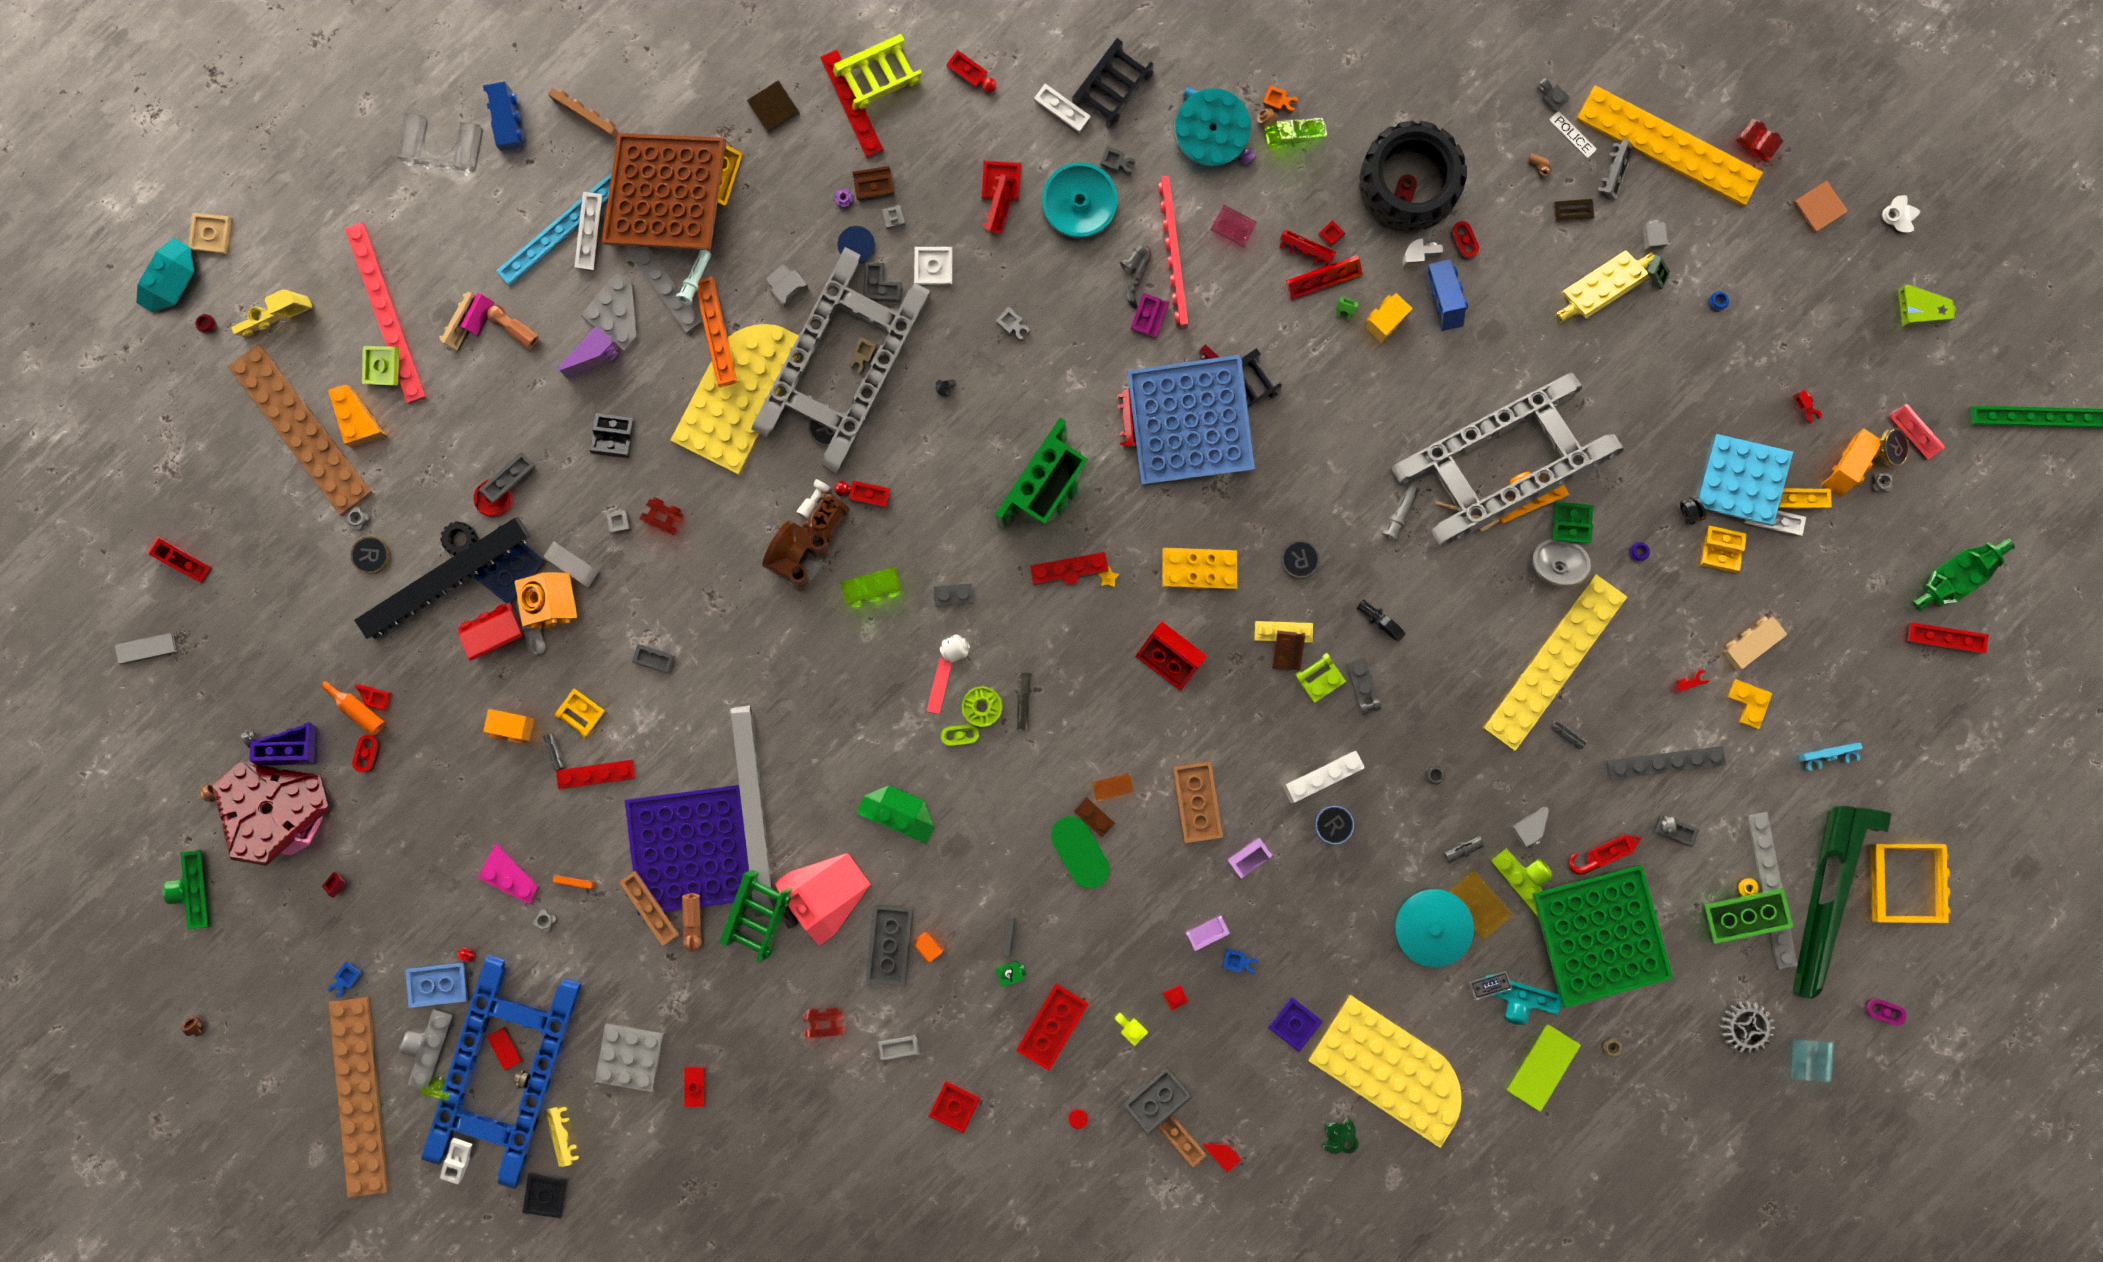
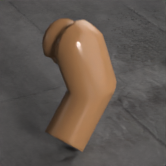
M1531 153L1528 162L1537 165L1539 174L1542 177H1548L1551 174L1548 160Z

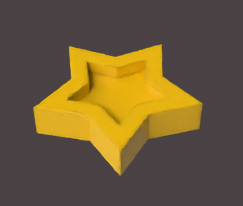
M1108 567L1109 572L1098 573L1102 579L1101 587L1110 585L1115 588V579L1120 574L1113 573L1110 567Z

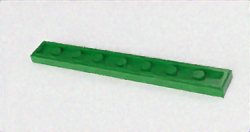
M1971 406V426L2103 429V409Z

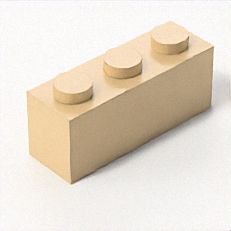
M1773 616L1761 618L1756 622L1757 627L1753 630L1751 628L1747 629L1741 634L1742 638L1736 641L1734 639L1726 645L1727 649L1723 654L1737 671L1746 667L1787 635Z

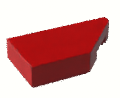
M355 684V688L360 693L367 707L383 711L387 710L391 696L390 692Z
M1203 1144L1204 1148L1227 1173L1242 1160L1228 1144Z

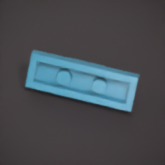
M1860 742L1799 755L1800 761H1807L1805 765L1807 771L1812 770L1811 764L1813 762L1816 763L1817 769H1821L1822 762L1819 759L1826 758V761L1838 759L1837 755L1844 754L1843 760L1845 763L1850 762L1849 756L1851 754L1854 756L1855 761H1859L1860 755L1856 750L1862 749V745Z

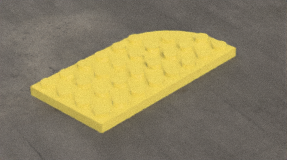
M770 324L745 327L730 335L728 342L738 383L719 388L711 361L670 441L739 475L760 435L751 430L752 425L799 335L783 327ZM801 355L794 356L793 361L797 363ZM779 388L776 391V395L778 397L780 396L783 390L782 388Z
M1350 995L1308 1061L1441 1148L1455 1126L1461 1110V1090L1455 1071L1441 1054Z

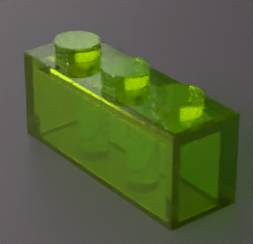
M895 566L840 582L846 605H851L852 608L863 605L862 602L870 600V603L879 601L881 596L888 595V597L899 595V591L903 590Z

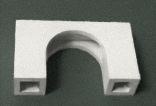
M1353 751L1282 787L1290 803H1294L1365 767L1357 751Z

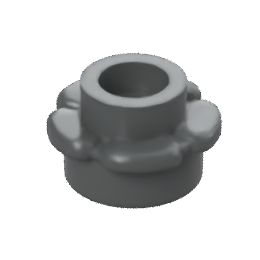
M245 730V733L241 734L242 740L248 748H250V742L258 740L254 731L249 732Z
M1439 766L1430 767L1426 771L1427 781L1434 785L1440 784L1445 778V773Z

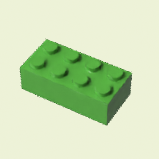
M1783 888L1704 904L1714 944L1793 928Z

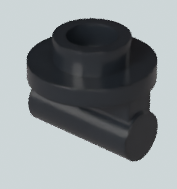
M938 379L935 382V389L939 395L947 397L950 395L948 388L955 386L956 382L954 379L945 381Z

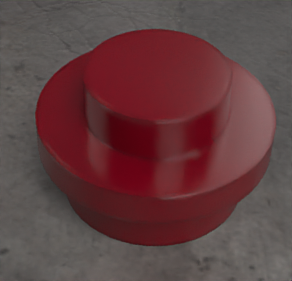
M202 314L196 319L195 325L200 332L209 333L215 327V320L208 314Z

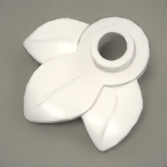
M1901 195L1894 198L1891 205L1883 210L1882 218L1887 224L1894 225L1897 231L1909 233L1914 230L1911 221L1919 215L1920 210L1907 205V196ZM1889 213H1892L1894 218H1890Z

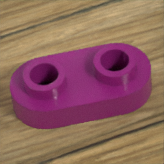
M1872 999L1866 1005V1012L1871 1018L1896 1026L1902 1025L1906 1021V1011L1900 1006L1879 999ZM1875 1005L1878 1006L1877 1012L1873 1011V1007ZM1893 1012L1897 1013V1017L1895 1019L1892 1018Z

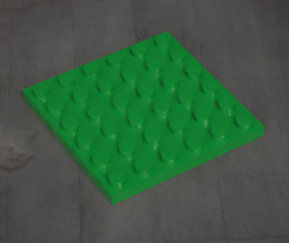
M1643 865L1532 893L1563 1008L1674 979Z

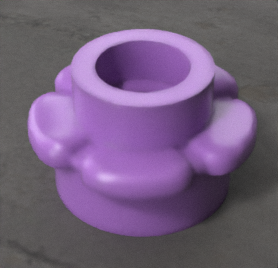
M1246 148L1239 155L1241 157L1239 162L1247 165L1256 156L1253 152L1254 149L1249 150Z
M847 189L838 190L835 193V203L838 206L848 207L853 201V196Z

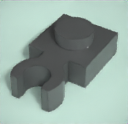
M1107 146L1100 165L1116 172L1121 167L1125 173L1131 174L1132 169L1127 168L1126 165L1128 163L1135 165L1136 161L1133 158L1124 159V152Z

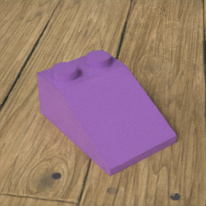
M595 327L557 369L569 378L606 364L609 360L613 361L620 349L598 327Z

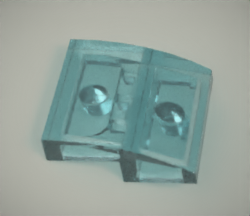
M1794 1039L1791 1078L1832 1082L1834 1043Z

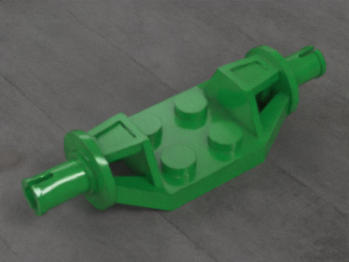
M2006 538L1997 546L1986 543L1981 547L1965 549L1933 570L1927 584L1923 586L1925 595L1913 601V606H1918L1915 609L1921 612L1932 603L1937 607L1956 603L1988 582L1997 568L2004 564L2003 555L2015 548L2014 543L2009 544L2012 540Z

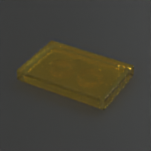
M1472 870L1448 891L1459 897L1468 907L1473 918L1474 930L1483 940L1512 915L1475 870Z

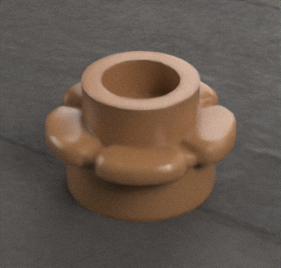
M211 784L200 788V796L204 801L214 802L216 800Z

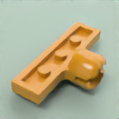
M1524 472L1510 480V484L1530 475L1531 472ZM1565 484L1499 518L1500 524L1568 496L1569 493Z

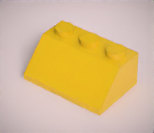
M728 145L725 146L717 202L721 206H726L743 155V153Z

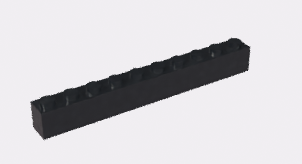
M515 517L354 619L366 639L373 637L375 640L384 634L383 630L387 627L392 629L399 625L400 622L398 620L403 617L408 619L416 614L414 610L421 607L424 609L432 604L431 599L435 597L439 599L448 593L447 589L453 586L455 589L462 585L464 578L469 576L471 579L480 573L479 569L483 566L488 568L495 564L496 561L494 559L501 556L504 558L512 553L510 549L516 545L520 548L528 543L527 538L531 535L520 518Z

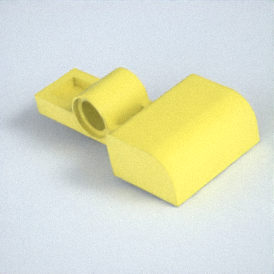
M280 290L265 298L268 310L254 306L248 311V320L231 328L235 335L244 338L254 334L253 332L267 329L270 327V324L282 318L290 319L313 307L307 296L288 290Z

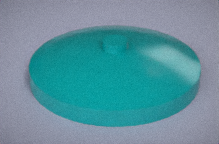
M1076 162L1062 166L1049 177L1043 189L1042 207L1047 221L1055 230L1068 237L1088 238L1097 235L1111 223L1117 210L1118 196L1114 182L1104 170L1093 164Z
M1427 889L1415 893L1404 902L1396 918L1395 931L1400 947L1414 962L1427 967H1444L1458 961L1467 952L1474 936V923L1468 907L1459 897L1445 890Z

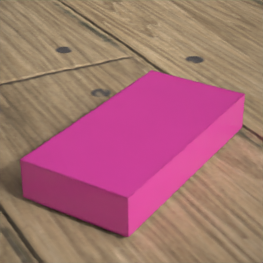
M477 293L461 327L472 334L478 335L487 318V311L493 306L494 302L484 295Z

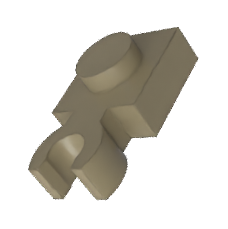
M859 337L852 352L856 358L850 362L849 367L853 368L858 363L860 365L858 372L862 373L865 369L864 361H871L878 345L863 337Z

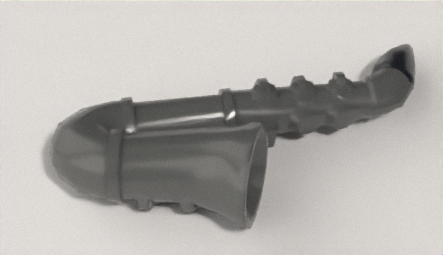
M1139 245L1127 259L1119 262L1128 274H1131L1133 269L1135 270L1126 293L1127 301L1135 309L1138 306L1134 294L1152 255L1150 248L1146 245Z

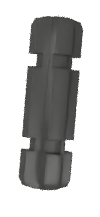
M1556 720L1553 723L1552 729L1560 732V735L1571 743H1575V746L1579 749L1584 748L1587 744L1586 739L1582 736L1579 737V734L1568 726H1564V723L1560 720Z
M554 734L544 735L543 739L547 744L546 748L550 760L553 761V769H563L564 763L560 759L562 757L558 745L555 743Z

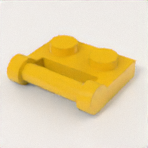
M574 688L556 711L554 717L558 720L562 719L581 733V737L586 739L606 711ZM569 708L587 721L586 727L566 714V710Z

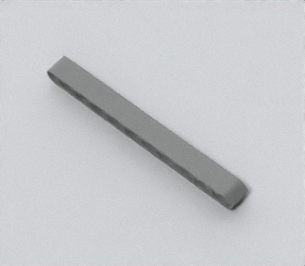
M751 706L731 708V720L749 871L754 870L758 872V883L773 889ZM755 889L752 891L753 901L772 910L775 909L768 900L769 896ZM754 910L755 917L766 916Z

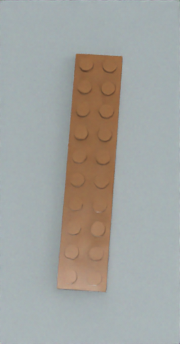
M257 344L228 366L340 515H344L373 493L260 344Z
M369 997L331 1001L328 1004L347 1198L387 1193L388 1183Z

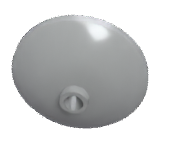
M1546 540L1537 546L1532 559L1534 569L1542 579L1562 587L1575 586L1583 582L1591 568L1587 552L1580 545L1571 541Z

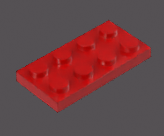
M1056 983L1016 1051L1050 1071L1089 1003Z

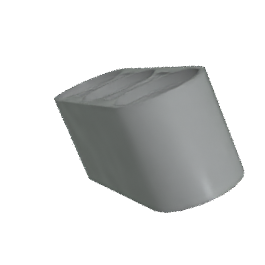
M556 542L551 544L543 556L564 572L570 573L571 577L586 587L591 585L599 573Z

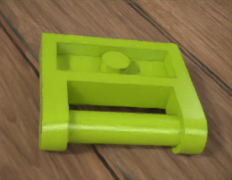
M1327 653L1322 656V659L1303 672L1299 671L1295 674L1313 703L1346 682ZM1325 665L1329 667L1330 670L1308 684L1306 681L1307 677Z

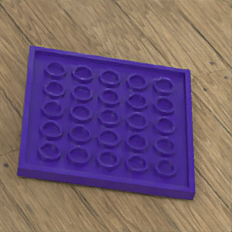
M739 785L625 800L633 872L637 871L664 912L683 910L682 896L688 893L700 895V907L734 903L743 875L749 871Z

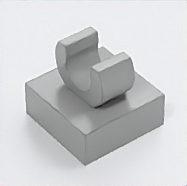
M901 205L882 209L887 229L905 225Z

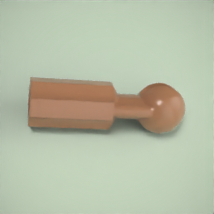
M494 305L488 309V319L494 324L500 323L504 326L506 333L524 347L531 349L537 343L538 335L519 320L509 318L502 306Z
M688 893L682 896L683 944L688 951L694 952L702 946L700 895Z

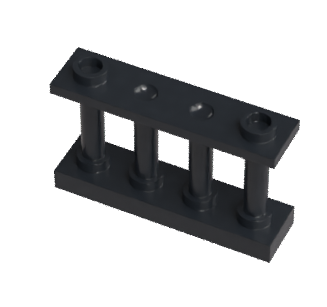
M1118 38L1112 43L1072 97V103L1079 107L1081 103L1086 102L1108 118L1106 120V127L1108 129L1112 124L1115 125L1121 117L1119 115L1142 83L1145 80L1148 81L1154 73L1151 61L1145 68L1124 53L1122 49L1123 41ZM1115 58L1121 59L1141 74L1135 83L1112 67L1111 63ZM1103 73H1109L1130 88L1124 97L1101 82L1100 77ZM1092 88H1098L1119 103L1113 112L1090 97L1089 92Z
M1257 348L1242 357L1243 369L1247 366L1252 367L1268 391L1258 397L1244 376L1246 393L1252 400L1247 404L1248 410L1268 397L1271 399L1281 393L1279 390L1282 387L1281 383L1273 386L1259 365L1258 359L1261 353Z

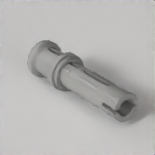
M1409 484L1397 511L1389 518L1390 523L1386 531L1382 532V535L1390 540L1398 541V534L1402 527L1406 525V516L1421 490L1420 488Z

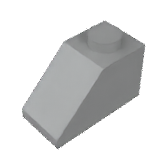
M1547 807L1539 809L1511 826L1523 847L1529 846V848H1532L1540 843L1538 839L1543 837L1549 812Z

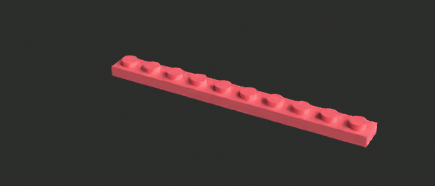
M361 222L345 228L386 346L399 347L398 380L405 400L410 404L424 399L426 395L365 224Z

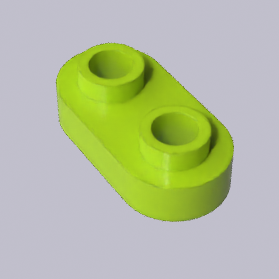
M971 724L946 727L941 732V740L947 746L973 744L979 738V730ZM968 731L973 732L972 738L966 736ZM949 733L954 734L953 740L947 739Z

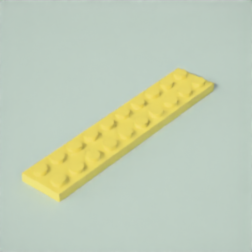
M1597 574L1594 575L1483 729L1510 749L1516 751L1621 607L1627 596Z

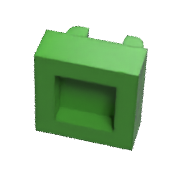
M1341 296L1337 305L1336 316L1339 317L1341 312L1346 311L1348 314L1346 320H1350L1355 315L1359 302Z

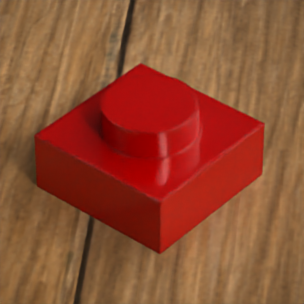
M1180 984L1163 992L1171 1011L1189 1002Z

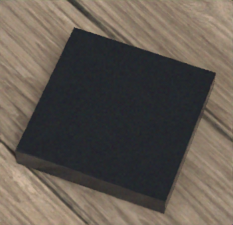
M528 1173L522 1213L562 1218L568 1178Z

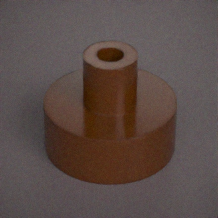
M197 1016L190 1017L182 1024L181 1030L186 1036L194 1034L197 1037L202 1033L200 1030L202 1022Z

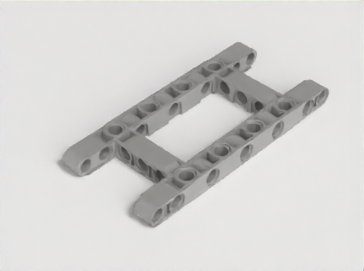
M846 247L839 257L751 430L767 437L770 431L772 432L784 408L787 407L834 431L835 434L824 454L822 466L835 473L838 472L930 293V290L915 283L912 289H909L896 313L848 288V285L858 267L861 255ZM834 288L838 291V294L830 296L828 290ZM837 307L887 332L882 345H880L870 364L865 378H863L853 397L848 411L843 414L831 409L827 404L823 405L817 402L810 395L808 397L796 391L795 388ZM819 322L821 324L820 329H812L811 323ZM902 323L906 326V329L898 331L896 325ZM801 355L804 358L803 362L795 363L793 361L794 356ZM885 356L888 358L889 363L882 365L878 359ZM782 388L786 390V395L778 397L776 395L777 389ZM864 390H869L872 393V396L870 398H864L862 397L861 392ZM851 423L855 429L852 432H847L844 429V425Z
M1568 373L1393 466L1392 471L1401 485L1410 484L1434 471L1459 510L1457 514L1439 522L1438 526L1431 531L1440 547H1445L1611 460L1624 451V447L1615 434L1605 435L1581 447L1555 407L1576 397L1575 395L1583 388L1574 373ZM1539 401L1542 404L1537 405L1534 402ZM1531 418L1532 420L1537 419L1543 428V433L1548 435L1553 443V448L1557 449L1562 458L1479 500L1453 459L1464 453L1466 455L1485 445L1487 441L1518 428L1519 424ZM1507 419L1508 422H1502L1500 420ZM1472 436L1475 439L1469 440L1467 437ZM1434 454H1440L1441 457H1438V458H1437V457H1434L1433 455H1434ZM1579 461V462H1581L1582 464H1581V465H1576V464H1574V462ZM1541 479H1546V480H1548V482H1547V483H1542V482H1540V480H1541ZM1507 497H1513L1514 500H1513V501H1508V500H1506V498H1507ZM1479 515L1480 518L1474 519L1472 516Z

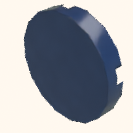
M852 226L842 231L838 237L837 246L840 255L845 247L860 254L858 263L860 264L869 260L873 255L875 241L873 235L866 228Z

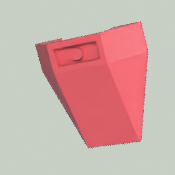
M849 853L791 871L774 883L779 893L787 888L792 889L790 894L792 898L788 907L819 946L838 932L871 885Z

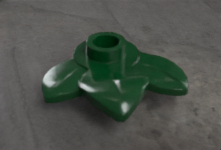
M1346 1118L1342 1125L1334 1122L1326 1123L1325 1131L1329 1139L1322 1144V1147L1331 1154H1338L1340 1152L1351 1154L1357 1150L1356 1127L1351 1120ZM1346 1140L1352 1142L1351 1147L1345 1146Z

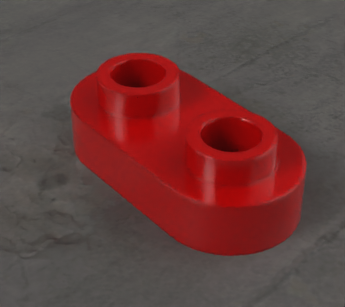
M1410 174L1401 176L1394 195L1399 199L1403 198L1405 201L1412 203L1417 187L1416 178ZM1409 181L1411 185L1406 186L1404 182Z
M1465 221L1457 222L1452 228V236L1457 248L1464 258H1473L1479 251L1477 239L1469 223ZM1458 230H1463L1464 235H1460ZM1465 247H1470L1472 251L1467 252Z
M363 735L359 738L352 760V766L357 772L366 773L372 769L379 746L376 737ZM368 741H371L372 746L370 748H367L366 746ZM362 760L367 762L364 767L361 765Z

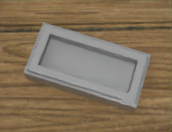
M916 1035L878 1041L881 1061L919 1055Z

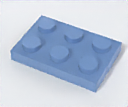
M465 962L405 969L409 1008L468 1001Z

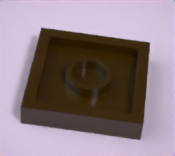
M779 80L747 100L767 133L799 114L798 109Z

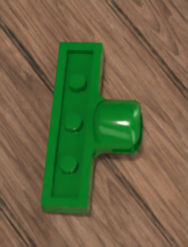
M202 850L180 852L182 879L164 883L163 897L165 903H184L187 930L209 927Z

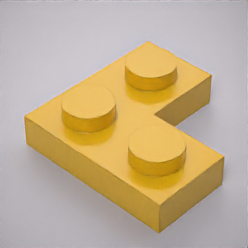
M1737 679L1734 680L1728 698L1745 704L1739 723L1760 729L1772 693Z

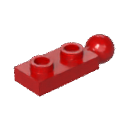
M959 50L954 53L946 64V67L975 88L982 84L983 90L987 93H992L997 88V83L993 78H985L988 72Z
M838 481L834 486V491L837 495L845 496L848 493L850 494L849 500L887 508L890 488L853 481L852 486H849L845 481Z

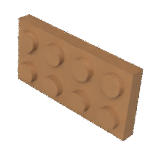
M1211 761L1173 767L1184 843L1223 838Z

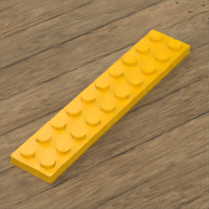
M1596 85L1593 87L1576 119L1622 143V140H1629L1637 152L1743 207L1747 204L1763 173Z

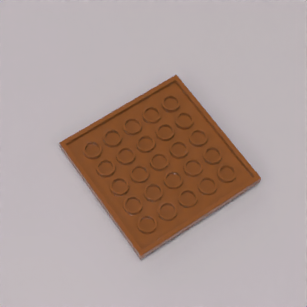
M618 133L602 243L605 245L711 250L726 139L723 137Z

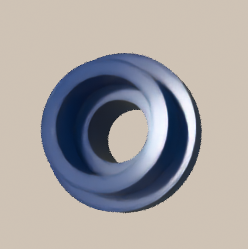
M1717 291L1710 297V305L1715 310H1723L1729 304L1728 295L1722 291ZM1716 299H1721L1722 304H1717Z

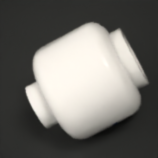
M956 634L943 640L940 652L946 661L949 660L955 663L967 657L970 646L966 638L962 639L960 635Z

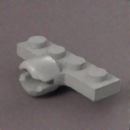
M433 1009L424 1034L411 1031L404 1033L399 1046L400 1053L415 1058L408 1085L425 1090L428 1089L452 1014Z

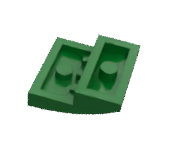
M1554 502L1552 540L1591 543L1594 505Z

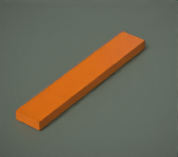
M712 276L699 280V289L696 292L717 385L719 388L738 382L715 281Z

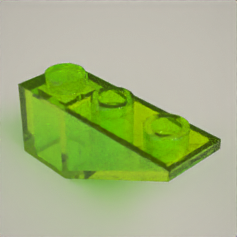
M1323 118L1276 121L1265 129L1269 147L1287 146L1327 137Z

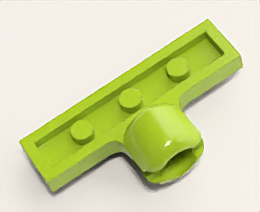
M1506 848L1491 861L1538 916L1532 893L1543 891L1541 887L1552 878V871L1541 859H1537L1528 867H1523Z

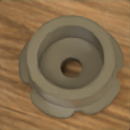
M1615 1038L1605 1041L1603 1044L1605 1055L1608 1057H1618L1622 1051V1044Z
M525 1070L516 1074L514 1084H516L517 1089L527 1088L530 1074L525 1073Z

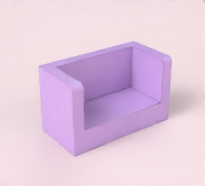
M1257 838L1227 861L1237 876L1242 879L1273 856L1261 839Z
M1221 916L1186 932L1194 951L1230 934Z

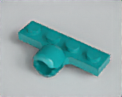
M1487 974L1485 979L1493 977V975ZM1510 980L1508 982L1511 988L1487 995L1507 1002L1505 1019L1516 1025L1527 1024L1532 1009L1557 1016L1561 1006L1560 995Z

